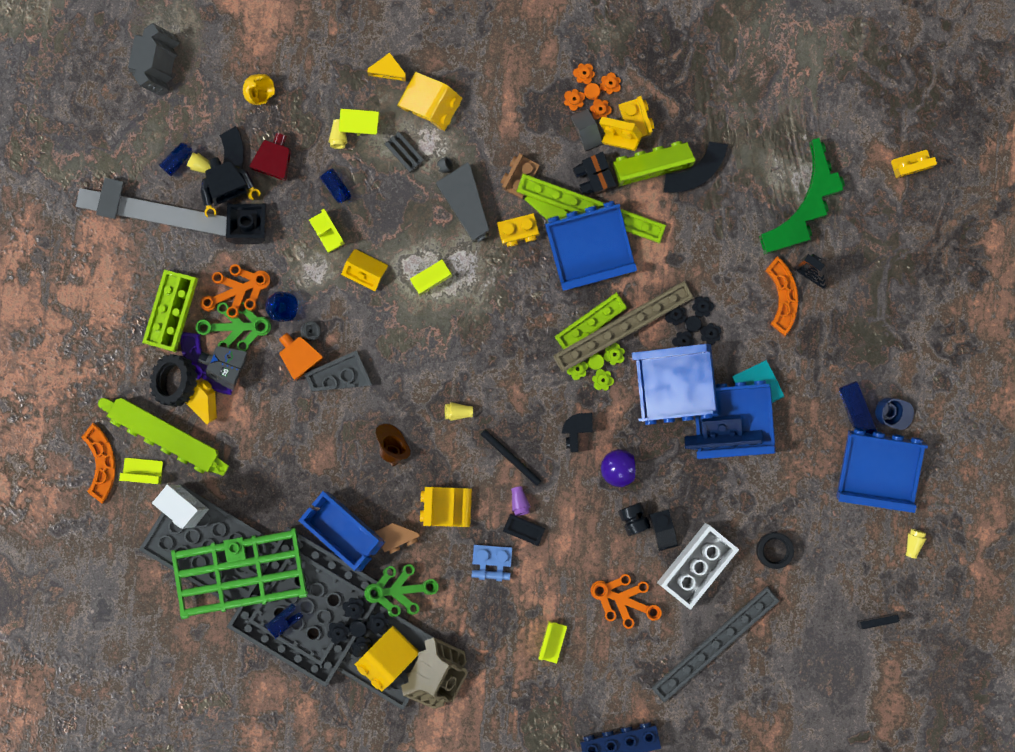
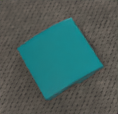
M767 360L732 376L734 383L746 382L747 385H754V381L766 380V384H771L772 403L784 397Z

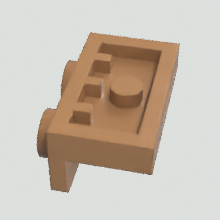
M519 153L518 157H513L509 165L512 168L509 174H504L500 183L503 184V190L523 199L524 195L516 192L522 174L534 177L540 165Z

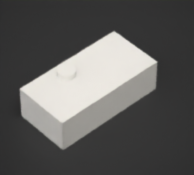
M166 485L152 502L153 505L173 520L172 522L181 529L195 527L209 510L181 485Z
M705 523L657 583L691 610L739 549Z

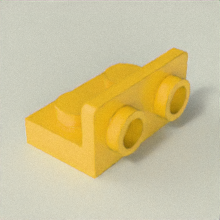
M639 96L637 99L618 105L623 121L636 124L643 134L641 138L652 134L654 123L652 118H648L646 111H649L646 100H642V97Z
M601 117L599 124L605 132L602 139L603 144L636 151L643 135L636 124Z
M923 150L893 159L891 164L897 179L933 168L937 165L935 157L930 158L928 150Z
M534 213L497 222L502 246H516L518 241L525 240L526 243L537 240L536 237L540 235Z

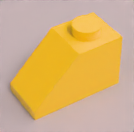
M200 378L196 381L197 386L194 387L195 392L193 396H190V400L185 403L206 424H209L217 418L216 394L211 384Z

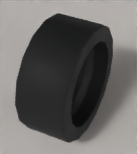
M767 533L757 543V558L768 568H784L793 558V543L782 533ZM773 539L782 541L786 546V555L778 562H772L764 555V546Z

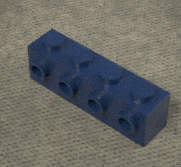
M651 722L640 723V727L632 728V726L622 727L619 732H613V730L604 731L601 736L595 737L594 734L583 736V740H580L582 752H649L661 749L657 727L655 724H651Z

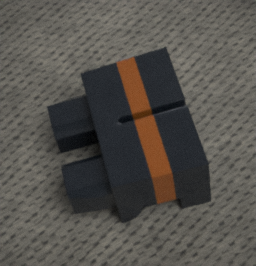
M603 151L582 160L581 164L573 168L576 178L584 175L587 177L588 181L579 185L582 195L590 193L595 195L616 187Z

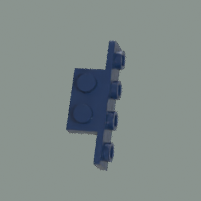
M741 415L702 419L703 435L684 437L685 449L691 450L762 443L761 430L742 432Z

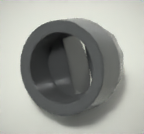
M449 157L441 158L437 162V166L440 167L439 172L448 173L453 170V164Z

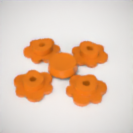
M581 63L578 65V68L574 69L573 75L577 78L578 83L583 82L586 84L584 93L578 92L577 89H573L572 92H565L564 98L566 100L564 105L569 106L571 111H576L578 107H583V100L586 96V98L594 100L593 105L590 107L593 118L595 120L601 117L607 118V115L611 114L612 109L608 106L606 100L601 101L597 98L600 96L601 90L606 91L609 95L613 92H619L621 80L614 73L610 72L607 76L601 78L602 83L599 87L597 84L591 83L592 78L595 76V72L592 71L593 66Z

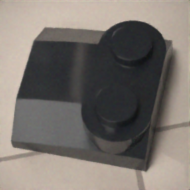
M227 203L226 241L233 244H260L264 242L266 238V203Z

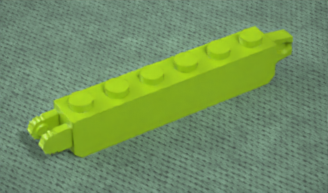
M101 398L98 401V406L108 413L106 417L111 419L110 423L119 428L121 425L128 428V433L136 437L138 434L143 436L144 442L152 446L154 444L161 446L160 450L168 455H171V453L177 455V460L186 465L188 462L195 465L194 469L202 474L205 471L214 472L222 476L226 474L229 465L219 458L218 450L126 399L119 398L113 402L107 398Z

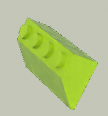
M682 141L672 143L671 147L668 148L659 146L653 148V152L646 153L645 151L635 153L634 157H618L613 162V169L618 187L665 175L666 173L691 168L695 163V158L688 142L682 143Z

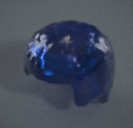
M275 292L267 298L265 310L274 321H291L296 317L298 301L296 296L291 293Z

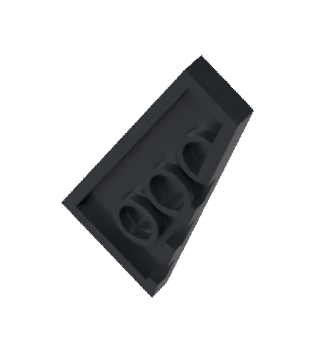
M808 254L794 266L793 270L823 290L828 285L825 265L821 263L822 259L817 255Z

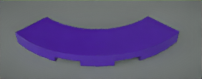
M182 332L180 339L182 355L192 361L191 364L195 365L197 379L203 378L208 381L214 391L232 395V390L207 377V365L198 362L202 352L201 334Z

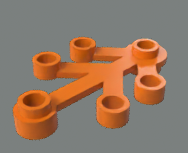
M237 264L231 265L229 269L231 275L234 277L241 276L250 280L246 283L237 282L224 277L220 272H215L212 275V281L215 284H223L232 289L214 297H203L200 302L202 309L206 312H212L216 309L218 303L235 296L232 306L226 311L230 318L235 319L239 315L238 310L246 291L253 288L250 298L244 302V307L248 311L255 310L257 306L256 301L261 290L266 289L270 284V276L267 272L257 271L251 273L241 269ZM239 268L238 273L234 274L232 272L233 269ZM217 275L221 276L220 281H215ZM259 277L264 278L262 283L257 282ZM210 300L211 304L205 306V301ZM249 302H253V303H254V304H253V307H251V308H248V307H247V304H248ZM232 309L236 310L233 316L230 315Z
M622 574L618 579L609 583L596 581L592 584L590 589L591 595L601 601L607 621H614L616 619V613L611 609L608 598L616 602L623 619L622 624L626 629H631L634 626V620L629 616L626 606L646 613V616L653 621L658 620L662 615V611L657 605L647 606L629 598L638 593H646L648 591L649 585L644 581L620 593H615L611 590L620 585H629L631 577L627 574ZM627 576L629 581L622 583V577ZM640 584H646L644 591L639 589ZM598 587H603L604 591L602 594L596 592ZM651 609L657 610V614L655 616L650 615ZM608 612L614 613V617L612 619L607 618ZM627 619L632 621L631 626L625 625Z

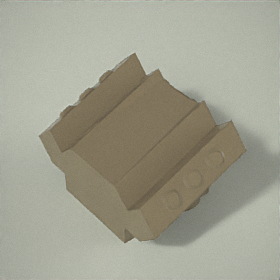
M433 637L424 641L426 650L418 652L419 657L410 673H407L409 682L401 685L403 696L430 708L437 709L444 706L445 702L454 701L468 671L464 668L467 662L465 651Z

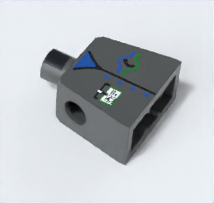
M216 346L213 355L202 351L198 362L207 365V377L233 391L246 362L247 352Z

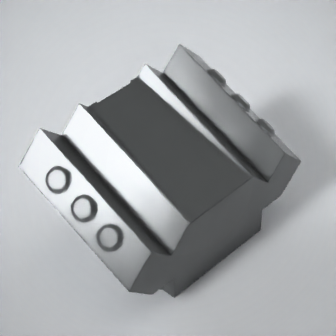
M154 23L144 28L143 36L135 35L128 68L139 86L163 96L170 91L166 82L173 79L171 75L175 57L178 56L173 48L179 45L180 42L174 34Z

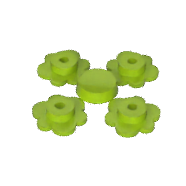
M587 332L583 333V337L578 338L577 341L583 339L584 337L590 334ZM613 343L611 347L605 348L606 353L603 356L596 353L588 358L587 363L580 362L569 368L567 374L571 375L572 379L578 380L580 377L586 376V370L589 366L591 369L597 370L596 375L592 377V381L595 382L594 388L606 391L609 389V386L614 384V379L609 371L601 369L604 365V360L610 361L611 365L622 363L625 350L620 348L618 343Z

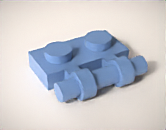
M474 545L472 564L480 565V570H472L471 578H479V580L496 579V581L500 582L502 580H510V573L503 572V566L511 567L512 547ZM486 565L497 566V572L485 571Z

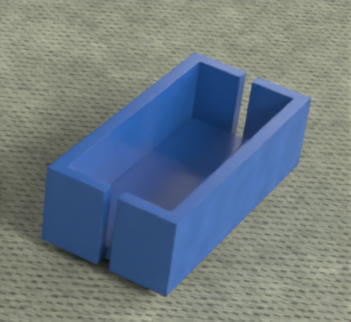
M322 491L312 503L314 507L320 509L317 510L309 507L298 521L354 571L361 572L372 559L370 555H375L384 545L385 541L330 492Z

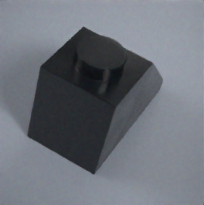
M669 509L649 514L658 550L662 551L678 546Z

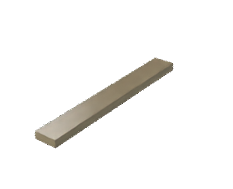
M683 281L554 354L553 358L561 372H564L694 297L686 282Z

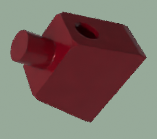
M276 133L273 142L264 140L249 166L251 170L286 181L291 150L284 147L287 136Z

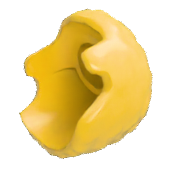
M266 74L251 75L243 84V96L246 101L253 105L266 104L267 100L275 93L274 82Z

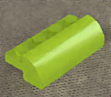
M164 270L142 343L177 352L198 278Z

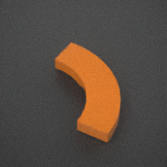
M777 256L765 270L773 280L778 292V308L770 325L785 337L796 318L798 290L788 266Z
M92 423L81 437L91 449L96 463L94 479L87 492L103 504L114 483L116 463L108 438L95 423Z

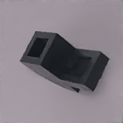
M592 413L575 414L565 421L561 434H569V437H566V449H570V453L578 452V433L593 432Z

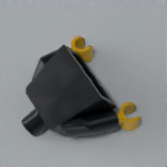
M218 157L209 160L208 163L211 169L205 171L206 177L202 179L200 189L203 205L206 206L204 213L207 218V210L209 209L214 210V215H216V210L211 204L216 206L246 193L249 199L254 200L251 195L253 191L260 197V191L254 189V183L246 170L239 166H233L229 161L221 164Z

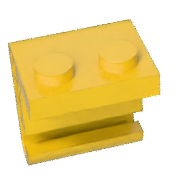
M415 72L397 106L406 112L412 111L414 115L430 121L437 128L445 131L463 98L448 85Z
M425 487V491H421V502H424V510H420V522H423V526L470 527L472 489Z
M392 626L354 665L362 675L371 681V684L376 689L382 692L418 656L419 651Z

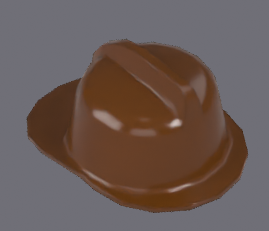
M381 424L376 428L375 434L380 444L379 454L383 460L389 462L392 466H396L401 460L407 459L410 456L411 450L399 429L391 424Z

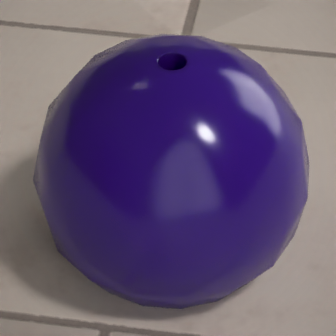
M617 449L605 455L601 462V475L607 483L615 487H625L635 480L636 469L633 454L626 450Z

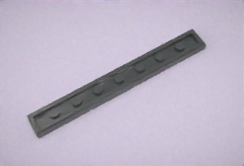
M766 586L651 687L663 702H666L780 600Z

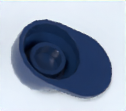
M886 397L878 402L875 415L877 420L883 425L903 430L912 423L914 409L909 402Z

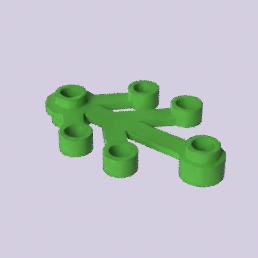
M224 302L218 304L217 310L219 313L224 314L232 323L210 324L207 320H200L196 324V331L201 335H208L212 331H232L224 341L218 343V346L226 343L227 348H230V345L243 331H251L244 340H240L237 343V349L245 352L258 335L265 336L271 330V323L267 318L257 317L247 309L238 311L240 314H244L252 323H243L238 317L235 319L230 318L226 311H220L222 305H226L227 309L229 308L228 304ZM260 323L265 324V328L263 330H259L258 328ZM204 324L208 326L206 331L201 330V326ZM244 342L246 343V348L242 350L240 349V344Z
M407 564L402 567V573L390 588H383L388 580L396 575V569L393 566H388L384 569L383 576L376 584H370L365 588L364 596L370 603L379 602L388 610V614L391 617L398 616L401 613V609L398 605H393L384 596L394 597L406 607L408 614L414 615L419 612L418 604L412 603L403 594L424 592L426 595H432L438 591L439 586L434 579H428L419 585L402 586L407 578L415 572L414 566ZM406 567L411 569L410 574L406 573ZM388 569H391L393 572L391 576L387 574ZM427 584H430L432 587L430 591L426 589ZM372 590L376 591L375 597L371 596ZM411 605L415 606V612H411ZM393 607L397 609L396 614H393L391 611Z

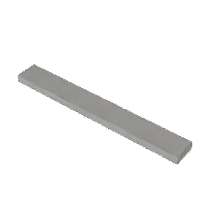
M79 188L76 207L97 211L101 192ZM121 196L117 212L118 216L226 237L227 217L207 213V218L204 212Z

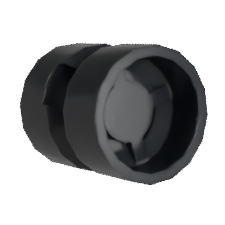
M641 502L618 511L621 521L626 523L624 528L628 536L651 527L647 517L643 516L645 511Z

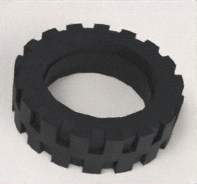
M174 354L165 355L163 359L157 361L158 364L154 365L152 369L153 374L150 375L151 394L155 396V400L160 402V404L173 407L182 406L184 402L190 400L189 397L193 396L195 392L194 387L197 386L196 367L191 364L192 361L187 359V357ZM174 366H178L181 371L180 386L170 396L166 390L167 375Z

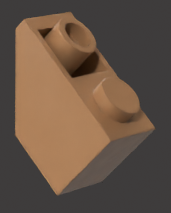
M395 523L375 531L385 541L382 546L383 551H389L390 554L400 550L399 546L404 543L409 546L418 542L417 538L420 537L419 532Z

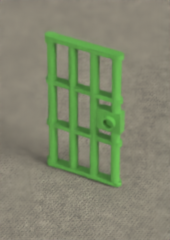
M292 528L291 531L259 537L253 535L252 538L248 539L241 537L224 540L220 544L211 543L209 546L187 550H171L181 619L215 611L226 612V609L262 603L265 605L267 602L293 597L304 598L308 595L296 528ZM293 538L294 550L263 556L259 555L258 544ZM253 545L254 557L247 558L245 547ZM225 551L227 562L219 563L217 552ZM212 553L213 565L179 570L178 559ZM296 557L297 569L263 575L262 563ZM256 565L258 576L222 582L220 571ZM215 572L217 584L182 589L181 578ZM299 577L301 587L299 589L266 594L264 583ZM259 584L260 596L225 602L223 590ZM218 591L220 603L185 608L184 597Z

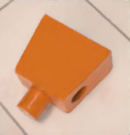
M286 333L279 339L285 347L279 354L295 381L324 359L302 337H298L294 341Z

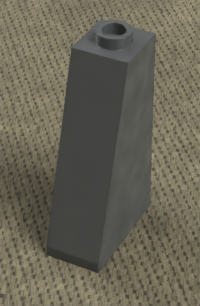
M467 162L437 181L436 186L472 242L477 240L479 243L488 237L489 228L472 170Z

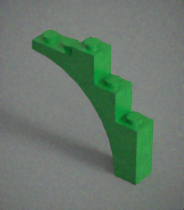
M820 138L813 139L809 143L812 155V175L809 189L803 202L785 223L759 236L764 255L810 241L812 231L806 223L824 218L828 212V205L822 198L841 193L843 187H845L843 177L839 176L838 172L830 174V171H832L831 163L829 160H826L824 154L826 153V147L824 142L820 141Z

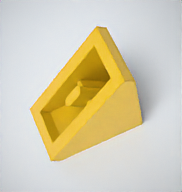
M390 53L370 66L367 71L368 76L406 82L405 72Z

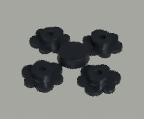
M708 297L695 298V304L692 305L695 316H690L686 319L685 309L683 307L680 308V306L666 313V322L672 323L675 326L679 322H685L687 330L676 334V337L672 340L674 346L693 345L694 339L691 338V333L698 332L699 330L702 334L701 340L706 341L707 344L714 345L716 341L721 339L719 335L721 328L719 326L709 323L707 326L701 327L702 322L699 318L703 315L708 317L714 309V304L710 302Z
M350 598L348 602L343 603L342 608L345 611V616L351 617L354 621L350 624L349 628L344 626L342 622L337 624L331 623L327 636L331 638L332 643L338 644L340 641H346V636L350 632L353 636L358 637L356 642L352 643L353 655L355 657H362L372 647L371 640L363 637L367 628L372 630L374 634L379 632L385 633L389 620L385 618L382 612L370 615V620L367 624L362 620H357L360 614L364 613V603L361 599L355 600Z

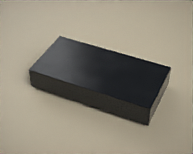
M510 514L503 532L539 546L546 528Z
M893 613L858 620L857 624L858 628L867 629L897 623L900 620L898 614Z

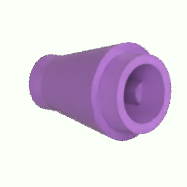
M523 487L512 488V512H514L515 516L530 513L529 508L531 507Z

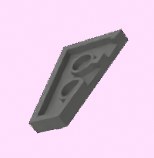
M357 350L304 374L312 392L373 386Z

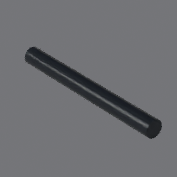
M486 429L480 434L532 483L537 486L542 481Z

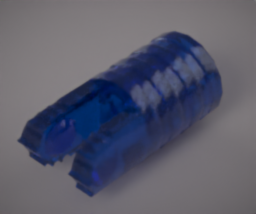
M180 143L159 166L172 177L191 156L192 148L187 147L186 143Z
M333 168L319 177L338 203L350 200V192Z
M294 604L289 605L265 625L275 638H278L303 617V614L298 612L288 620L286 619L295 610L296 606Z

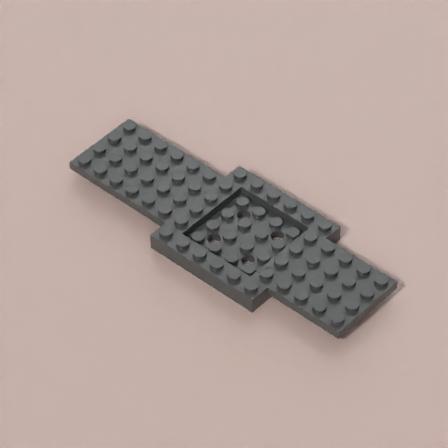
M179 484L209 510L195 527L184 529L179 528L172 522L173 520L161 512L139 550L174 571L171 550H187L209 546L211 543L220 544L224 540L241 537L248 539L252 538L253 535L259 537L265 534L184 485ZM287 527L284 532L291 531L292 528ZM297 532L303 573L306 578L307 597H293L267 602L265 605L260 603L237 607L227 628L325 687L328 686L338 670L403 710L409 698L403 696L401 685L409 682L407 673L411 672L419 655L381 692L354 665L361 658V656L355 657L353 655L352 643L356 642L358 637L353 636L349 632L346 636V641L334 644L331 638L327 636L329 625L342 622L344 626L349 628L354 620L351 617L345 616L342 605L344 602H348L350 598H354L355 600L361 599L364 603V613L360 614L357 620H362L367 624L370 620V615H376L378 612L384 613L385 618L389 620L387 631L394 626L419 652L426 650L424 641L433 638V636L400 616L391 617L388 614V610L378 602H368L364 596L365 588L370 584H376L378 580L363 571H354L337 555ZM293 538L258 544L259 555L263 556L294 550ZM253 545L245 547L247 558L254 557ZM225 551L217 552L219 563L227 562ZM212 553L178 559L179 570L214 564ZM296 557L262 563L263 575L297 569ZM256 565L220 571L222 582L258 576ZM215 572L184 577L199 587L217 584ZM296 577L264 583L266 594L294 590L301 587L296 584ZM259 584L223 590L225 602L261 595ZM374 590L371 591L372 597L376 596V591ZM218 591L211 592L212 595L219 598ZM332 594L337 595L339 598V603L335 606L330 605L328 602V598ZM277 608L285 610L286 615L283 619H278L275 616ZM310 628L318 630V638L311 639L308 636ZM367 628L363 637L370 639L373 646L385 633L379 632L374 634L372 630Z

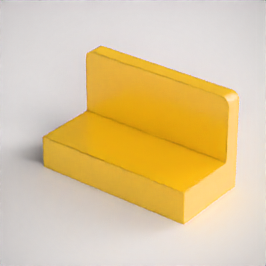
M354 249L347 259L341 275L376 291L388 265Z

